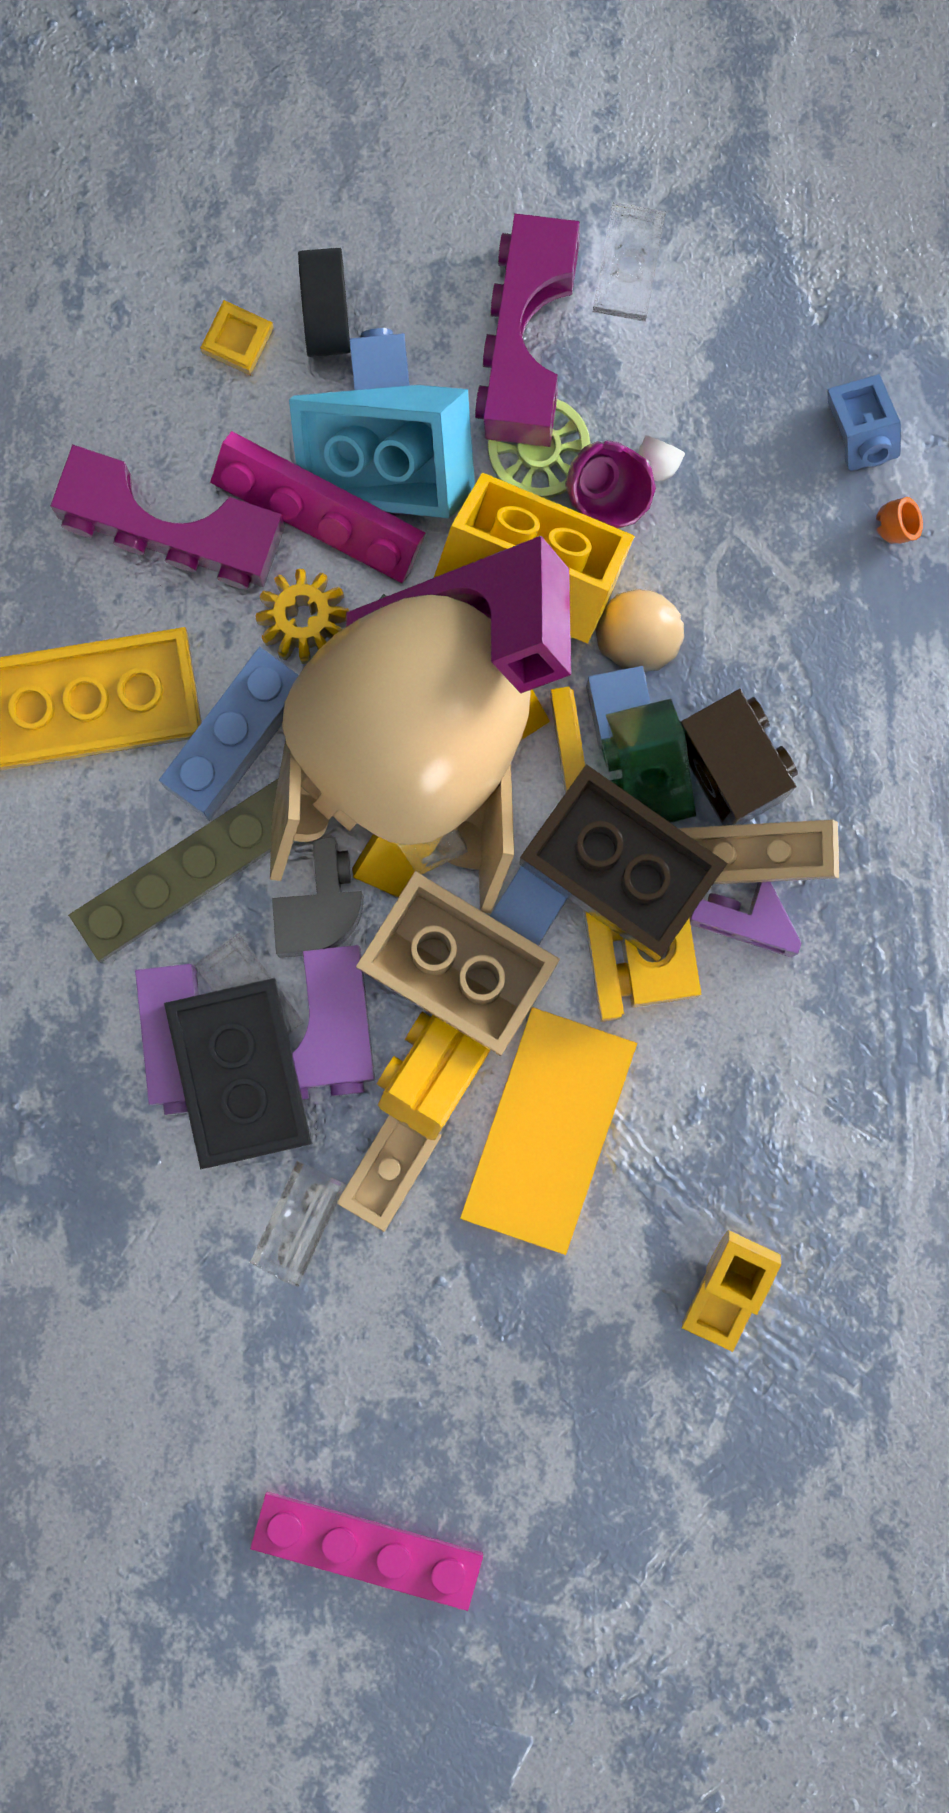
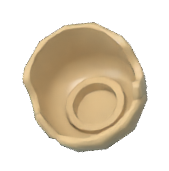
M635 589L617 594L607 602L595 628L598 647L604 656L623 669L643 666L644 672L659 671L677 656L684 639V623L681 620L680 612L663 595L651 590Z

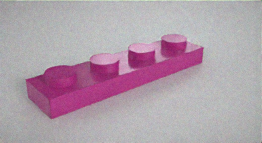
M233 431L222 442L210 483L250 504L282 514L284 522L403 584L411 572L426 534L424 531Z
M268 1491L265 1494L250 1548L251 1550L466 1611L469 1610L483 1559V1552Z

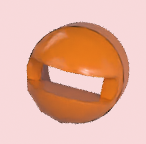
M910 497L892 500L884 504L876 515V520L881 521V526L877 528V533L891 544L914 541L921 536L923 529L921 511L917 503Z

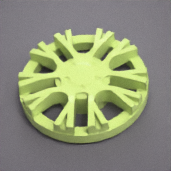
M557 399L556 410L570 420L562 429L556 431L553 429L550 447L518 443L516 446L496 440H489L488 455L496 477L543 498H553L556 495L563 494L567 491L565 483L570 465L562 461L560 454L565 451L580 453L585 446L590 445L589 433L581 416L571 406ZM578 431L580 439L561 444V437ZM505 453L516 454L518 456L517 463L504 470L498 455ZM555 464L566 477L562 482H559L550 469ZM522 465L530 470L523 481L519 483L513 478ZM537 472L544 473L548 478L549 487H531L533 475Z

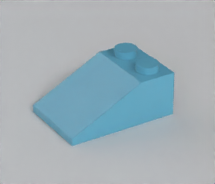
M410 385L295 395L289 399L296 465L385 512L450 518L463 506L475 485L468 389Z

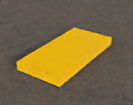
M186 627L0 657V770L189 740L202 723Z
M532 1007L460 1219L566 1255L638 1043Z

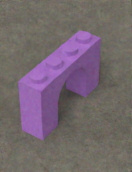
M359 945L303 951L309 1003V1022L304 1038L293 1052L303 1100L309 1099L308 1088L330 1086L331 1096L364 1093L363 1082L375 1081L364 973L356 968L362 958L361 948ZM192 964L135 970L149 1105H163L164 1115L188 1113L164 1003L199 995L197 969Z

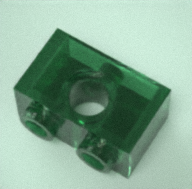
M672 699L606 714L609 737L600 739V744L607 771H615L616 779L610 781L670 823L696 817L685 733Z

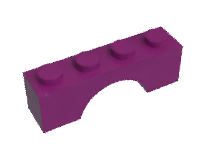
M514 213L512 233H502L498 266L506 267L504 284L494 283L491 300V317H499L496 335H486L483 367L491 368L489 386L479 385L475 408V419L484 420L485 439L545 447L551 446L558 398V375L543 367L531 356L524 344L523 334L528 322L540 308L556 299L573 294L580 246V221Z
M73 444L50 505L57 518L63 520L61 527L72 533L92 538L94 531L114 537L113 544L125 551L144 555L147 548L165 554V562L176 568L196 572L197 567L201 566L218 572L217 579L219 581L244 590L248 589L250 583L261 587L265 586L285 528L282 514L232 497H228L212 514L198 521L189 523L162 521L148 514L134 500L131 474L124 461Z

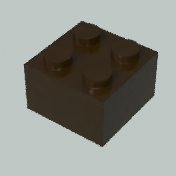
M740 688L682 720L673 736L675 744L723 826L742 825L783 802L797 787L792 779L798 775L792 758L783 746L774 748L764 730L770 724L763 708L756 698L752 697L747 700Z

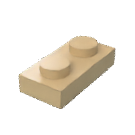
M389 1115L338 1199L337 1204L385 1232L442 1135L439 1134L435 1141L429 1140L411 1129L407 1123L400 1122Z

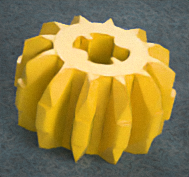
M297 569L295 585L289 586L286 578L282 575L274 578L276 586L280 591L279 596L270 591L261 592V602L271 609L262 610L256 613L255 616L258 625L271 626L261 636L266 646L274 645L282 640L278 649L279 658L287 660L295 647L299 648L301 663L307 664L311 660L309 648L316 646L319 650L327 643L325 640L327 637L331 639L336 633L343 630L335 625V623L345 622L349 609L336 606L344 598L343 590L340 587L324 592L328 583L326 574L319 573L312 584L308 585L305 570ZM309 606L311 615L318 612L317 616L308 618V626L297 627L295 618L288 621L289 617L298 615V607Z

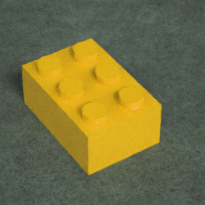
M482 472L451 525L433 578L542 536L569 568L571 638L588 644L614 590L635 536Z

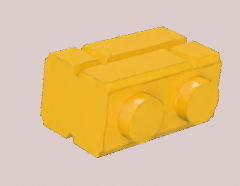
M422 1011L405 1038L413 1047L404 1061L393 1056L376 1084L385 1090L378 1106L382 1111L398 1121L407 1123L411 1129L427 1139L435 1141L491 1050L436 1016L432 1015L431 1017Z

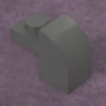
M335 837L319 838L313 841L316 895L272 898L275 947L279 958L303 956V951L336 948L352 935L359 924L363 912L364 896L362 891L341 893V884H351L348 850L338 851V843Z

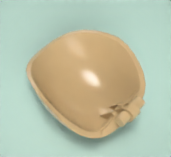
M424 595L405 598L384 606L356 620L325 643L305 665L293 683L284 704L282 728L290 752L307 775L301 783V787L316 800L312 805L328 820L333 816L348 831L358 823L388 842L414 845L432 842L451 832L478 810L495 791L510 766L521 741L529 717L531 690L520 694L491 662V619L468 603L448 596Z

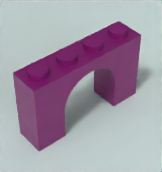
M542 536L351 610L346 614L347 627L356 620L405 598L424 595L448 596L468 603L491 619V662L520 694L571 675L569 568Z

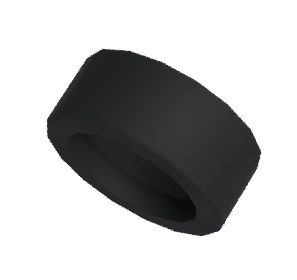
M327 248L299 251L298 264L307 356L349 354L351 349L342 249Z

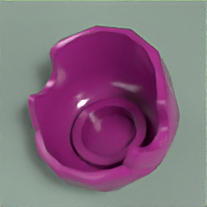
M610 440L604 442L596 441L585 446L571 462L565 483L571 505L577 512L617 529L635 524L650 509L656 490L652 468L648 461L629 447Z

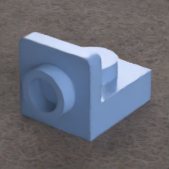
M880 374L827 389L828 405L844 440L845 462L850 471L868 466H879L901 455V422Z

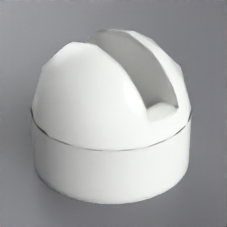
M645 435L638 452L651 466L654 481H664L672 477L685 455L680 449Z

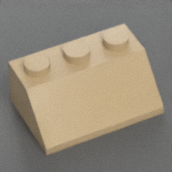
M415 871L356 968L499 1056H502L560 959Z

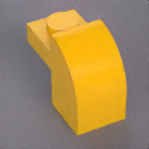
M730 1230L726 1231L709 1260L706 1274L682 1321V1329L733 1352L751 1314H758L782 1265L781 1254Z

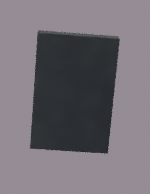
M275 978L164 1003L200 1170L313 1144Z

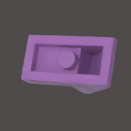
M758 882L748 914L739 911L741 902L726 896L710 893L708 900L702 899L690 916V925L791 958L799 953L802 944L771 882Z

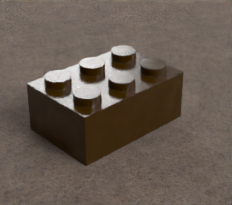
M587 764L520 856L519 865L657 962L728 864Z

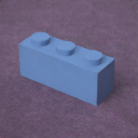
M259 646L160 777L159 781L164 788L210 821L281 727L286 698L299 675Z

